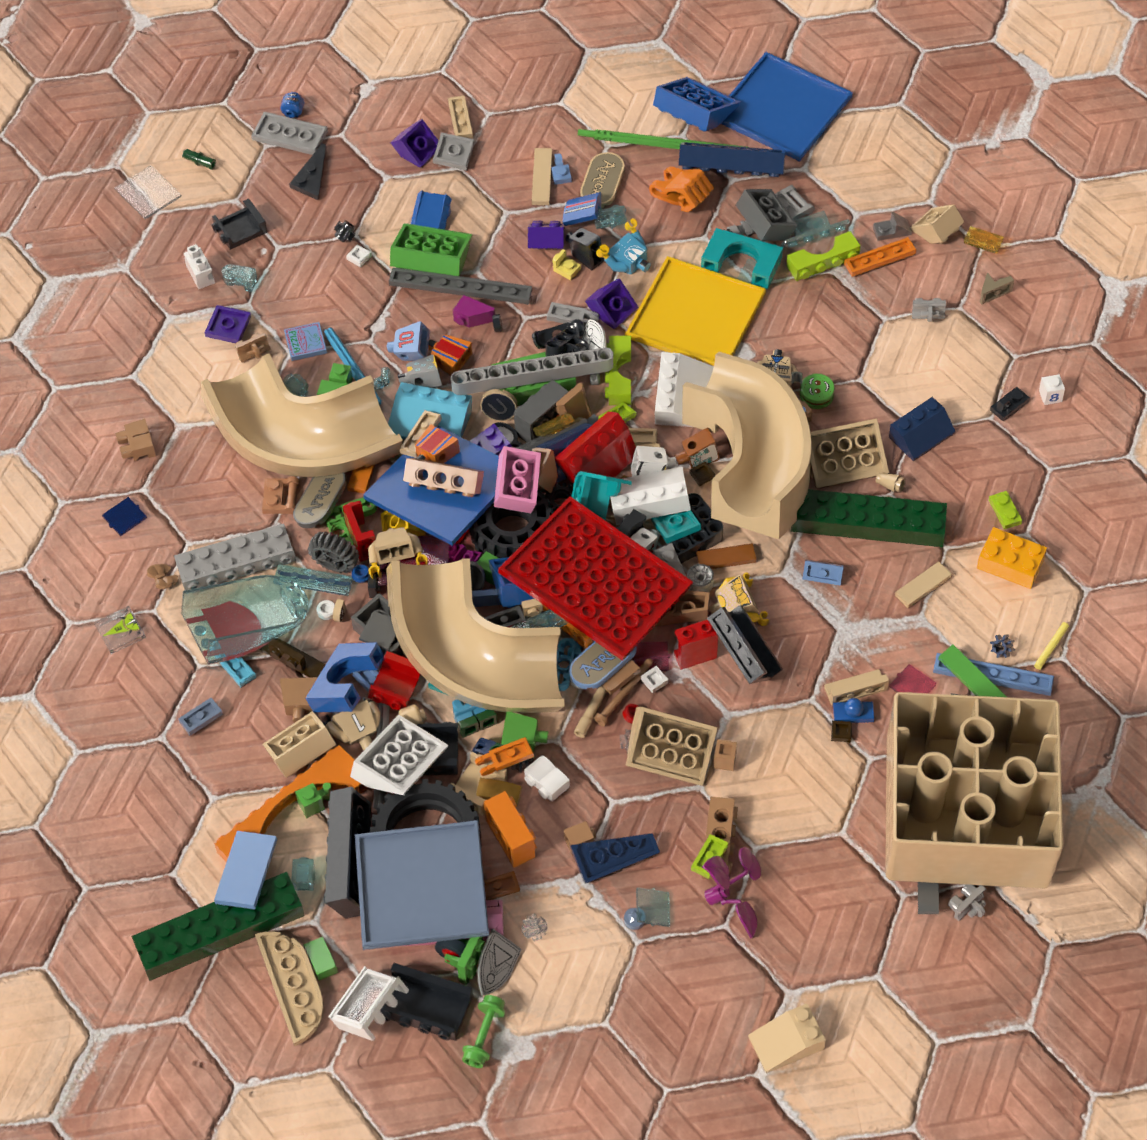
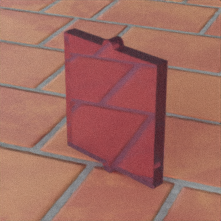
M640 642L637 645L636 654L632 658L634 663L640 667L646 659L650 658L653 664L646 672L655 666L661 671H669L668 659L670 654H668V642Z
M908 664L901 673H897V677L889 687L897 693L929 694L937 683Z

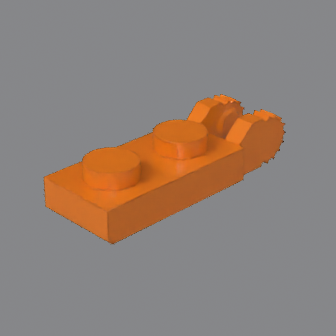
M526 737L489 751V753L476 758L475 763L479 766L492 760L493 764L480 770L481 775L486 776L534 757V753Z

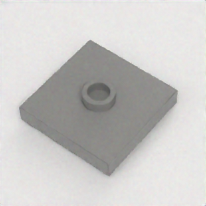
M441 132L433 163L467 170L475 140Z

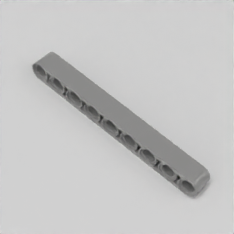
M603 347L456 371L451 375L452 391L456 395H466L492 389L546 382L552 379L558 380L607 372L613 368V351L610 348Z

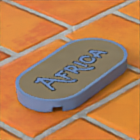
M594 641L571 663L570 676L572 682L582 689L591 687L594 689L602 686L634 657L637 646L622 661Z

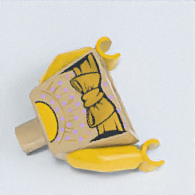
M745 572L743 576L738 575L726 578L715 592L718 603L709 607L712 614L721 607H725L730 612L737 606L742 605L752 622H758L761 626H766L769 623V619H763L768 616L766 611L760 612L759 615L757 614L759 611L749 590V587L753 584V579H749L750 574L748 572Z

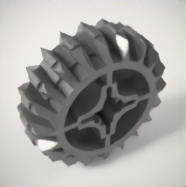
M327 531L318 532L309 543L308 554L312 556L311 558L316 560V563L320 564L322 568L325 567L340 574L352 571L359 558L356 547L351 545L350 541L345 540V537H340L339 534L335 535Z

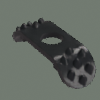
M575 319L561 325L533 332L532 339L538 349L546 348V343L553 338L552 333L555 330L562 332L566 328H576L580 331L581 337L585 332V327L580 319Z

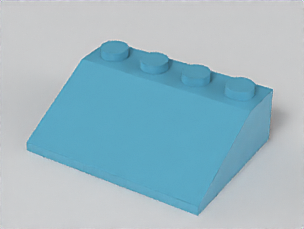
M401 382L395 396L388 425L396 435L400 434L402 439H406L424 410L441 414L442 420L438 426L462 437L472 413V396L456 395L450 391Z

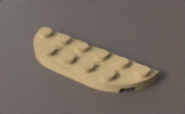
M279 932L257 933L255 936L295 1047L306 1041L317 1030L323 1016L322 995L306 951L297 940L281 935Z

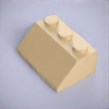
M313 711L263 743V746L286 778L295 774L306 764L312 763L315 758L323 753H327L336 745L327 728Z

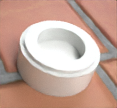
M330 600L321 601L317 605L318 616L323 620L332 619L335 604Z

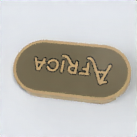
M610 152L594 156L590 161L581 186L580 196L600 192L601 208H604L607 204L610 205L615 199L624 173L622 158Z

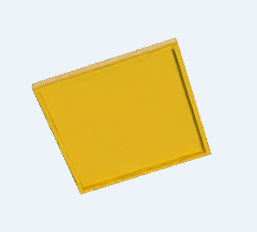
M667 256L630 323L625 336H631V340L668 353H680L714 366L715 355L718 352L734 356L766 294V289Z

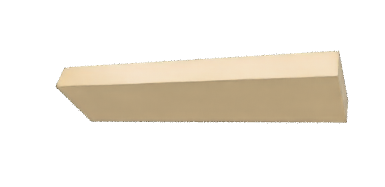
M535 148L532 205H549L552 148Z

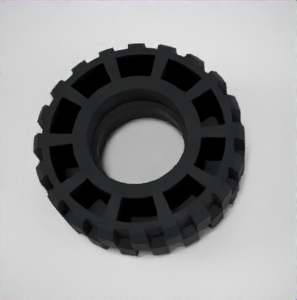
M537 490V501L532 513L494 507L493 503L470 527L471 541L475 544V549L483 554L487 551L498 558L510 557L554 513L551 502L548 498H545L544 493ZM508 516H518L529 522L524 528L517 531H504L495 525L499 520Z

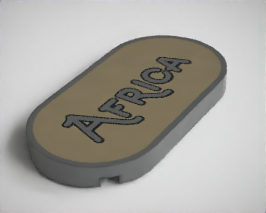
M344 472L335 475L313 477L293 511V517L300 527L314 528L316 524H322L328 519L347 486Z

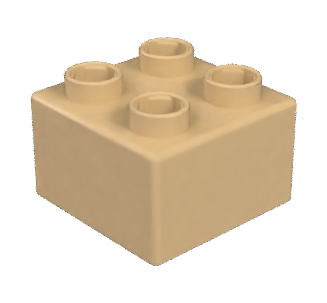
M908 692L896 693L887 734L885 870L887 879L891 881L1048 888L1063 849L1060 705L1058 701Z

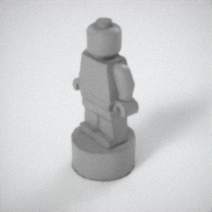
M743 220L740 222L741 225L729 226L726 231L739 235L745 234L746 237L754 233L749 223Z

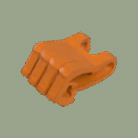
M673 166L667 167L664 170L665 181L655 180L649 186L650 194L653 197L681 206V211L690 212L693 208H696L714 189L701 169L683 170Z

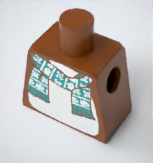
M708 428L682 441L683 452L674 455L678 466L688 462L691 468L703 462L710 464L720 460L715 440Z

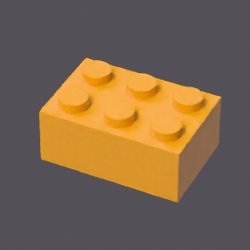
M993 527L979 555L977 569L1031 589L1044 562L1047 547Z

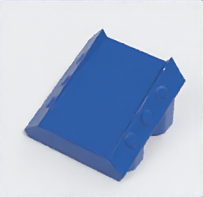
M421 190L417 195L411 224L445 230L447 218L451 214L450 204L452 199L447 194H435Z

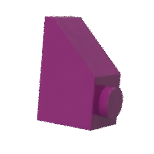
M465 295L462 296L453 309L454 321L459 325L469 328L493 322L492 316L495 315V308Z

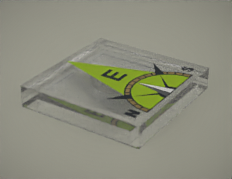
M130 606L94 622L110 654L146 638Z

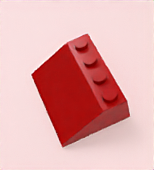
M608 411L555 457V461L574 486L575 477L580 471L608 477L617 476L632 462L636 445L628 426L620 414Z

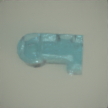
M226 265L221 271L226 285L244 286L245 291L252 292L257 281L255 268Z

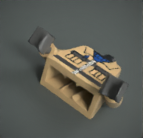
M776 349L772 355L766 354L763 360L757 362L775 372L790 388L791 383H802V373L798 372L795 365L791 364L789 357L783 356L784 352L782 350Z

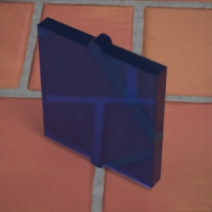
M129 497L102 514L109 527L113 528L120 536L147 518L140 510L139 505H136Z

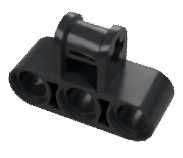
M566 328L546 343L545 357L590 350V345L587 341L580 339V331L578 329Z

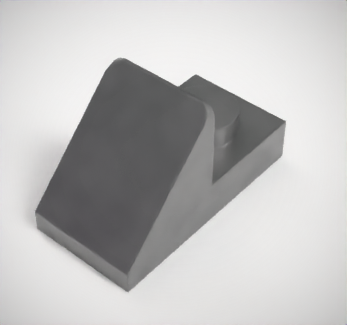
M891 212V219L889 221L873 223V230L877 241L912 235L907 219L895 212Z

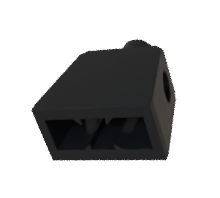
M580 228L575 233L569 232L566 235L565 240L570 243L573 257L590 270H594L604 262V257L596 255V251L602 245L599 235Z

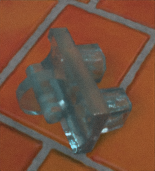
M613 205L608 209H598V219H594L596 229L609 226L611 229H614L615 225L625 224L627 222L625 206Z

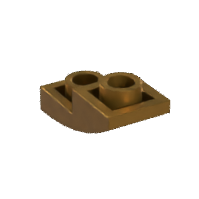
M480 778L476 796L488 800L506 791L509 797L512 796L518 806L522 787L501 780Z

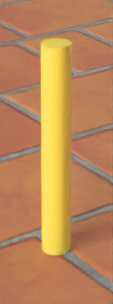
M1063 622L1038 658L1034 664L1036 669L1041 670L1069 628L1067 623Z

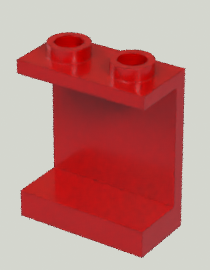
M386 651L381 669L374 684L370 686L368 698L376 703L388 705L394 710L405 708L421 674L407 658Z

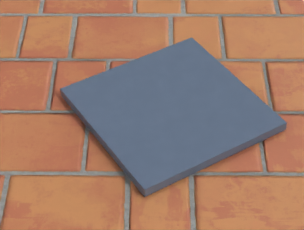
M478 820L355 834L363 950L489 936Z

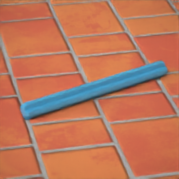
M331 327L325 329L326 338L344 365L351 366L352 376L355 381L364 378L365 375L334 329ZM375 391L379 406H381V399Z

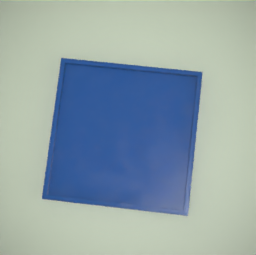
M765 52L730 93L729 97L740 101V105L721 124L772 149L786 150L787 156L800 162L853 97V92Z
M437 426V428L457 438L460 452L444 464L484 471L481 494L467 497L463 496V492L456 491V494L446 493L443 488L430 490L427 489V485L422 484L420 487L409 486V482L403 481L406 458L414 457L403 454L363 494V497L374 505L453 546L494 503L499 456ZM426 470L423 471L424 479L428 478V472ZM442 473L440 476V479L443 483L446 481V476L444 473ZM460 476L458 483L460 486H463L464 479Z

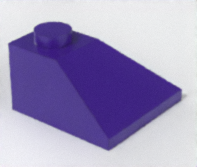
M420 119L402 131L390 143L402 158L421 167L435 154L439 140L424 120Z
M620 278L598 289L585 300L590 310L598 313L599 319L613 329L618 327L639 308Z

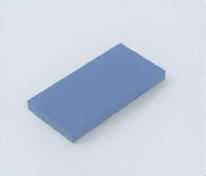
M243 831L236 832L214 898L215 904L249 909L256 908L277 843L276 836Z

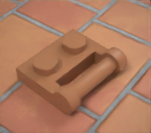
M297 477L265 478L262 504L263 514H293L296 507V487L299 483ZM284 487H289L287 504L282 505Z

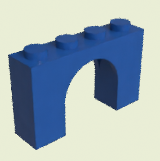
M377 642L337 645L305 698L313 712H352L360 700L358 692L352 683L338 684V682L352 672L377 670L384 659V654Z

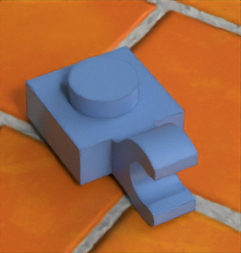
M561 153L554 154L555 166L551 167L554 185L570 183L569 165H563Z

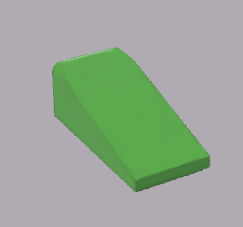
M323 937L303 944L318 981L338 973L336 964Z

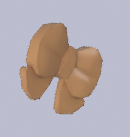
M155 564L147 569V576L155 579L156 588L167 589L178 582L177 575H165L171 571V567L166 564Z

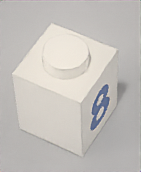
M1060 374L1042 377L1039 392L1044 405L1062 402L1065 387Z

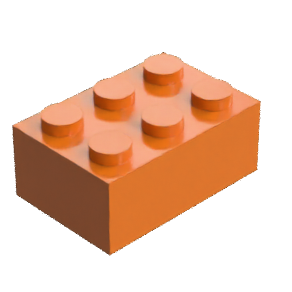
M506 791L484 801L485 820L513 868L535 858V849L537 847L534 840H536V836L531 828L528 829L525 825L527 822L523 813H518L514 798L512 796L509 797Z

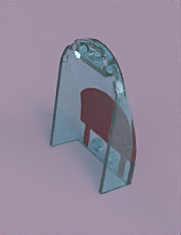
M260 575L184 590L181 614L207 664L210 665L247 655L267 645L272 638L276 640L295 629L305 620L309 603L304 590L291 580L288 583L280 580L279 576Z

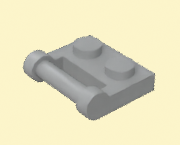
M793 185L775 194L794 221L806 214L810 215L815 209L811 203L808 204L798 194ZM789 196H792L802 208H800Z

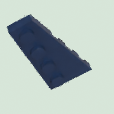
M653 833L569 845L585 884L660 853Z

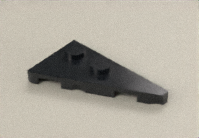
M322 143L289 183L291 189L316 200L320 198L319 192L324 171V158L326 157L325 144Z

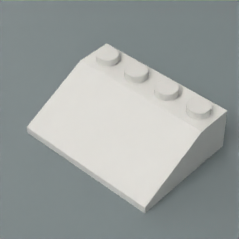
M662 352L655 405V424L692 427L682 424L683 384L689 382L706 388L714 366L680 353Z
M682 466L623 478L624 480L632 481V484L621 483L620 493L615 497H611L616 525H620L625 515L630 514L633 509L646 515V519L691 510Z
M398 715L354 761L350 777L366 787L404 795L448 748V745Z

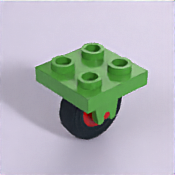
M483 936L473 937L469 940L436 942L435 950L440 956L445 958L446 963L457 968L459 982L467 985L469 979H473L476 974V965L480 959L485 941H483Z

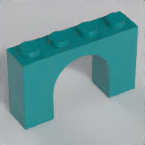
M716 228L701 257V267L718 273L724 260L730 255L738 253L747 254L757 262L752 271L751 284L768 289L782 260L783 247Z

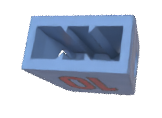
M420 321L396 330L394 341L387 343L388 352H394L402 361H415L427 357L430 329Z

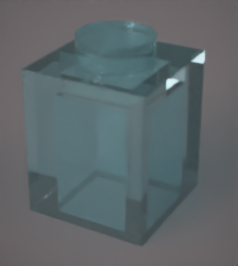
M306 857L293 859L291 882L295 890H314V860Z

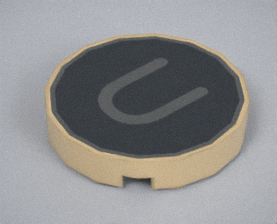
M492 389L483 395L480 404L481 410L492 420L507 421L514 417L517 400L514 395L506 390L498 391V389Z

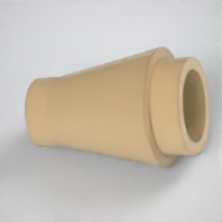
M879 472L876 477V483L894 493L902 492L905 486V478L897 474Z

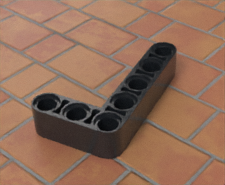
M696 493L689 494L688 498L691 511L701 524V530L670 542L673 544L681 564L695 557L697 551L708 550L719 544L723 539L722 522L711 518V508Z

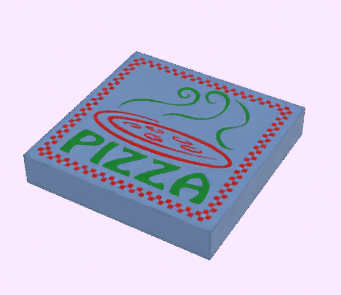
M319 322L284 329L291 361L327 354Z

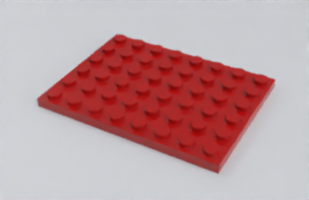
M569 497L498 570L499 574L622 661L693 584V581L572 497Z

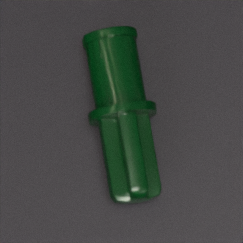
M189 149L183 151L182 157L184 159L194 162L197 166L202 165L210 170L214 169L216 165L215 159L203 155L202 152L197 153Z

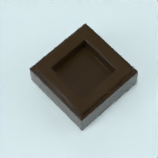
M706 462L695 466L689 472L699 486L711 481L715 477V473Z
M832 720L831 741L851 743L852 722Z

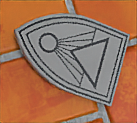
M494 929L491 930L478 963V984L481 995L493 993L504 985L510 977L522 950Z

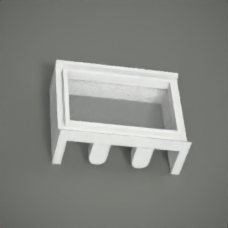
M364 966L333 1009L329 1018L338 1029L374 1041L376 1037L368 1029L371 1022L374 1020L378 1024H384L385 1017L380 1012L383 1005L386 1003L390 1007H396L397 1000L392 995L393 991L397 990L407 994L409 989L399 977L394 978L367 969Z

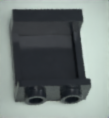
M249 198L243 201L244 208L222 219H218L216 215L212 216L213 223L211 226L214 232L219 233L223 245L226 244L230 250L267 233L266 221Z

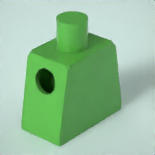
M506 712L502 745L526 737L534 752L536 742H548V731L538 730L537 719L513 712Z

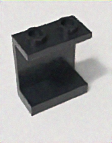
M425 722L417 724L418 727L448 745V748L422 776L458 775L457 723L444 722L433 724Z

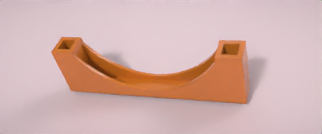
M340 745L330 749L321 760L315 761L307 771L300 773L292 783L282 787L273 798H268L263 806L258 810H253L244 821L237 823L229 833L220 836L215 843L217 853L227 862L237 831L266 834L267 829L276 816L287 806L297 801L295 791L314 783L317 790L322 789L324 783H330L332 791L353 787L362 794L369 787L350 777L355 760Z

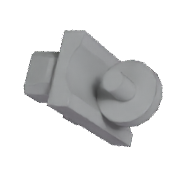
M916 298L913 300L912 319H927L928 322H932V319H945L946 300H941V298H934L933 300Z
M965 885L961 891L967 897L964 901L958 895L952 897L949 901V906L955 912L954 918L959 921L967 913L971 918L975 915L982 917L985 914L983 907L986 903L981 899L984 897L983 892L986 888L982 885L978 888L975 885Z

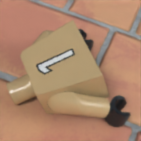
M363 697V702L357 704L352 712H340L332 717V721L329 715H326L327 721L322 723L332 736L344 743L348 742L352 745L359 741L364 751L372 743L370 735L374 734L379 726L380 710L376 702L366 700Z

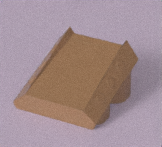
M578 383L556 402L555 411L558 415L555 418V422L560 426L578 417L588 419L592 416L583 383Z

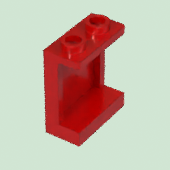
M361 501L349 502L343 505L345 524L356 547L355 549L358 550L359 561L362 562L369 560L368 548L376 539L373 530L361 533L359 528L360 525L365 524Z
M708 619L675 630V635L678 639V649L674 650V656L680 670L717 658L718 635Z

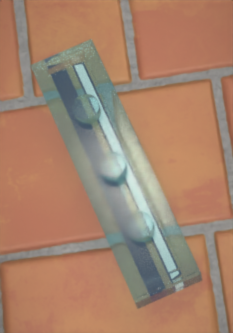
M278 564L274 577V584L344 596L349 595L353 582L351 576Z

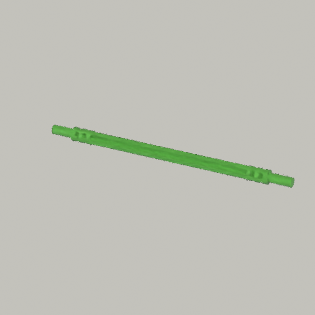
M578 129V136L593 137L595 140L680 149L682 142L737 146L595 129V131Z

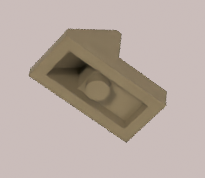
M987 273L981 292L980 304H985L1012 292L1014 279L1011 275L1006 278H1000L995 282Z

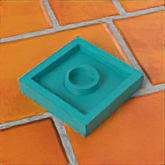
M691 510L651 518L652 523L667 544L701 530V524Z

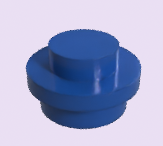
M363 564L355 566L351 573L352 579L358 583L368 581L369 568Z

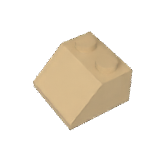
M954 204L933 207L913 224L910 229L931 244H942L948 240L950 234L960 229L959 226L964 223V220Z

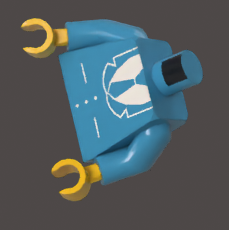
M634 218L630 220L632 226L629 225V222L625 223V229L631 231V234L628 232L610 250L606 244H602L600 249L596 251V255L604 257V261L615 272H625L630 275L638 268L646 272L651 266V263L646 261L647 247L639 230L635 228L637 221Z

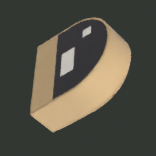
M336 600L332 616L336 622H342L346 611L344 600Z

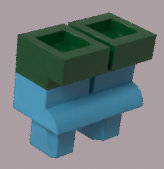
M459 700L452 702L454 720L457 723L462 738L479 732V729L481 731L497 724L494 710H487L470 704L464 705Z

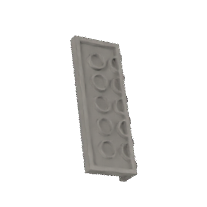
M284 524L174 555L185 593L194 592L208 586H215L221 582L232 581L238 577L252 575L255 572L269 570L273 567L296 561L294 549L291 546Z

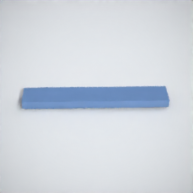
M937 653L933 673L956 677L938 659L941 653ZM969 659L994 685L1048 696L1051 695L1054 679L1052 675Z

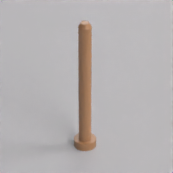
M650 658L645 660L640 666L641 672L625 684L601 714H596L594 720L597 724L604 727L608 723L607 718L653 664Z

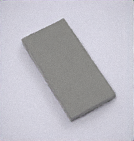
M264 112L251 137L254 141L313 155L322 144L328 132V127Z

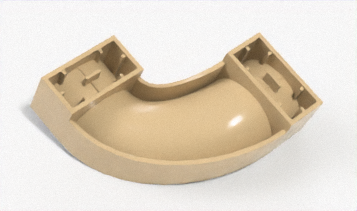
M718 352L715 355L713 372L706 388L686 382L683 384L682 424L702 430L708 428L712 433H716L722 428L732 448V460L712 479L711 518L779 540L797 521V511L803 504L810 483L811 436L807 417L794 391L775 372L753 361Z
M270 354L262 356V359L254 367L234 378L220 382H210L208 379L201 381V397L216 428H219L226 441L242 457L263 469L289 476L319 477L340 474L363 466L367 468L400 454L399 449L403 440L400 434L396 435L392 431L382 413L371 375L321 395L300 397L293 395L287 390Z
M461 559L456 562L437 565H409L400 563V561H391L387 567L388 607H390L393 628L406 657L427 681L459 701L487 710L517 712L519 714L557 712L565 707L557 680L556 657L560 627L508 628L493 624L484 619L476 611L472 601L470 559Z

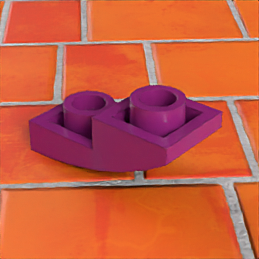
M449 544L444 551L443 560L452 563L461 559H470V561L477 563L483 556V553L467 550L465 545L454 544L453 546Z

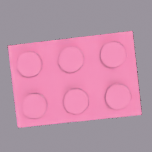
M507 446L503 447L498 460L494 507L532 513L537 501L541 453Z

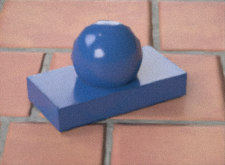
M851 698L847 702H834V721H848L852 723L874 722L873 702H862L857 698Z

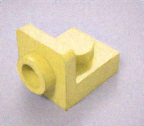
M564 249L559 254L557 253L552 260L553 271L569 280H572L581 270V264L568 258Z

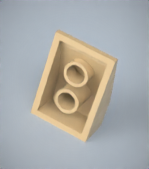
M807 1003L783 1013L748 1035L765 1073L824 1050L826 1041Z

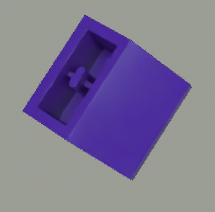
M533 221L528 226V248L563 249L564 224H561V221H550L549 224H543V221Z

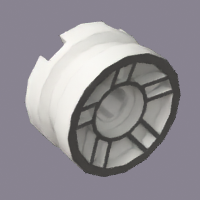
M696 564L690 567L687 578L693 581L691 591L709 592L713 588L714 583L713 570L705 564Z

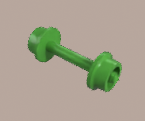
M486 995L483 1001L478 1004V1009L485 1014L475 1045H466L462 1049L464 1053L462 1061L471 1067L482 1068L485 1061H488L490 1058L489 1053L482 1048L493 1017L501 1018L505 1016V1002L501 998Z

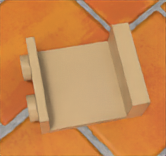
M471 752V763L457 784L451 783V785L455 786L457 793L462 790L466 794V801L471 800L474 804V810L483 816L485 813V800L476 796L480 778L506 781L507 769L504 768L490 775L482 776L480 770L493 764V762L489 761L478 766L475 763V759L482 756V754Z

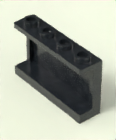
M742 605L737 606L730 612L725 607H721L707 618L749 684L768 681L783 670Z
M393 963L391 977H399L409 991L407 994L397 990L393 991L392 995L397 1000V1006L393 1008L386 1003L383 1005L380 1012L384 1015L385 1021L393 1020L403 1027L409 1028L411 1026L424 1034L433 1033L443 1040L448 1041L451 1039L456 1041L473 998L472 987Z

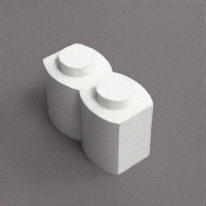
M543 755L524 769L525 781L531 787L535 786L539 789L538 792L544 799H549L553 802L570 787V782L566 775Z

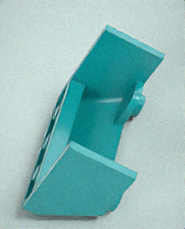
M580 471L575 477L572 498L606 521L610 496L615 497L620 493L621 483L631 485L632 481Z

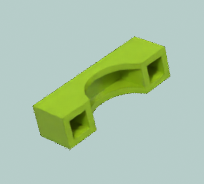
M849 231L836 236L834 247L827 253L812 254L802 249L787 255V268L796 281L807 279L814 274L840 266L844 263L845 259L859 255L861 246L852 232Z
M609 336V343H606V347L613 351V368L609 372H605V383H609V387H605V398H609V405H619L623 402L631 405V380L623 377L618 372V369L623 364L631 361V336Z

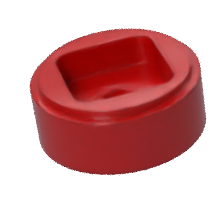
M628 704L623 710V717L628 723H633L636 708L639 707L636 704Z

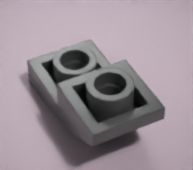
M918 882V914H939L938 883Z

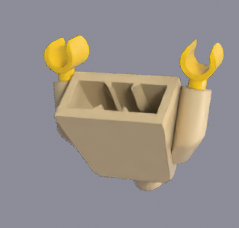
M390 528L387 531L378 533L376 540L368 548L369 563L372 565L368 571L372 579L375 572H378L379 578L382 577V572L377 564L389 563L417 555L416 565H420V562H425L428 565L426 555L422 554L423 549L419 538L414 534L407 533L405 528Z

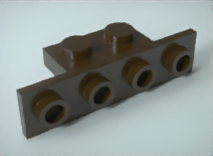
M267 631L262 635L257 648L309 678L318 677L326 665Z

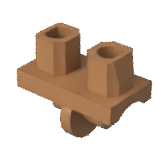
M256 333L252 335L251 339L247 341L241 340L235 344L241 363L253 357L259 359L262 353L271 350L265 333Z

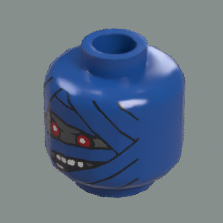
M296 92L285 94L280 107L281 112L289 118L299 117L304 107V99Z

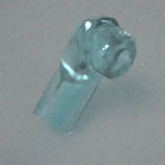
M383 367L381 369V376L373 380L374 390L382 389L389 385L390 369L388 367Z

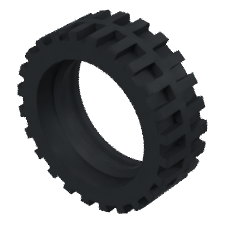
M422 779V784L414 783L404 795H391L388 793L384 797V805L379 803L376 807L377 815L373 814L372 816L373 827H370V833L393 830L404 817L421 810L444 812L453 817L458 823L476 820L479 823L478 812L474 810L473 802L471 800L466 801V794L462 790L457 793L454 785L449 784L448 787H445L442 781L436 780L435 784H430L428 779ZM479 823V833H480V843H481V830H480V823Z

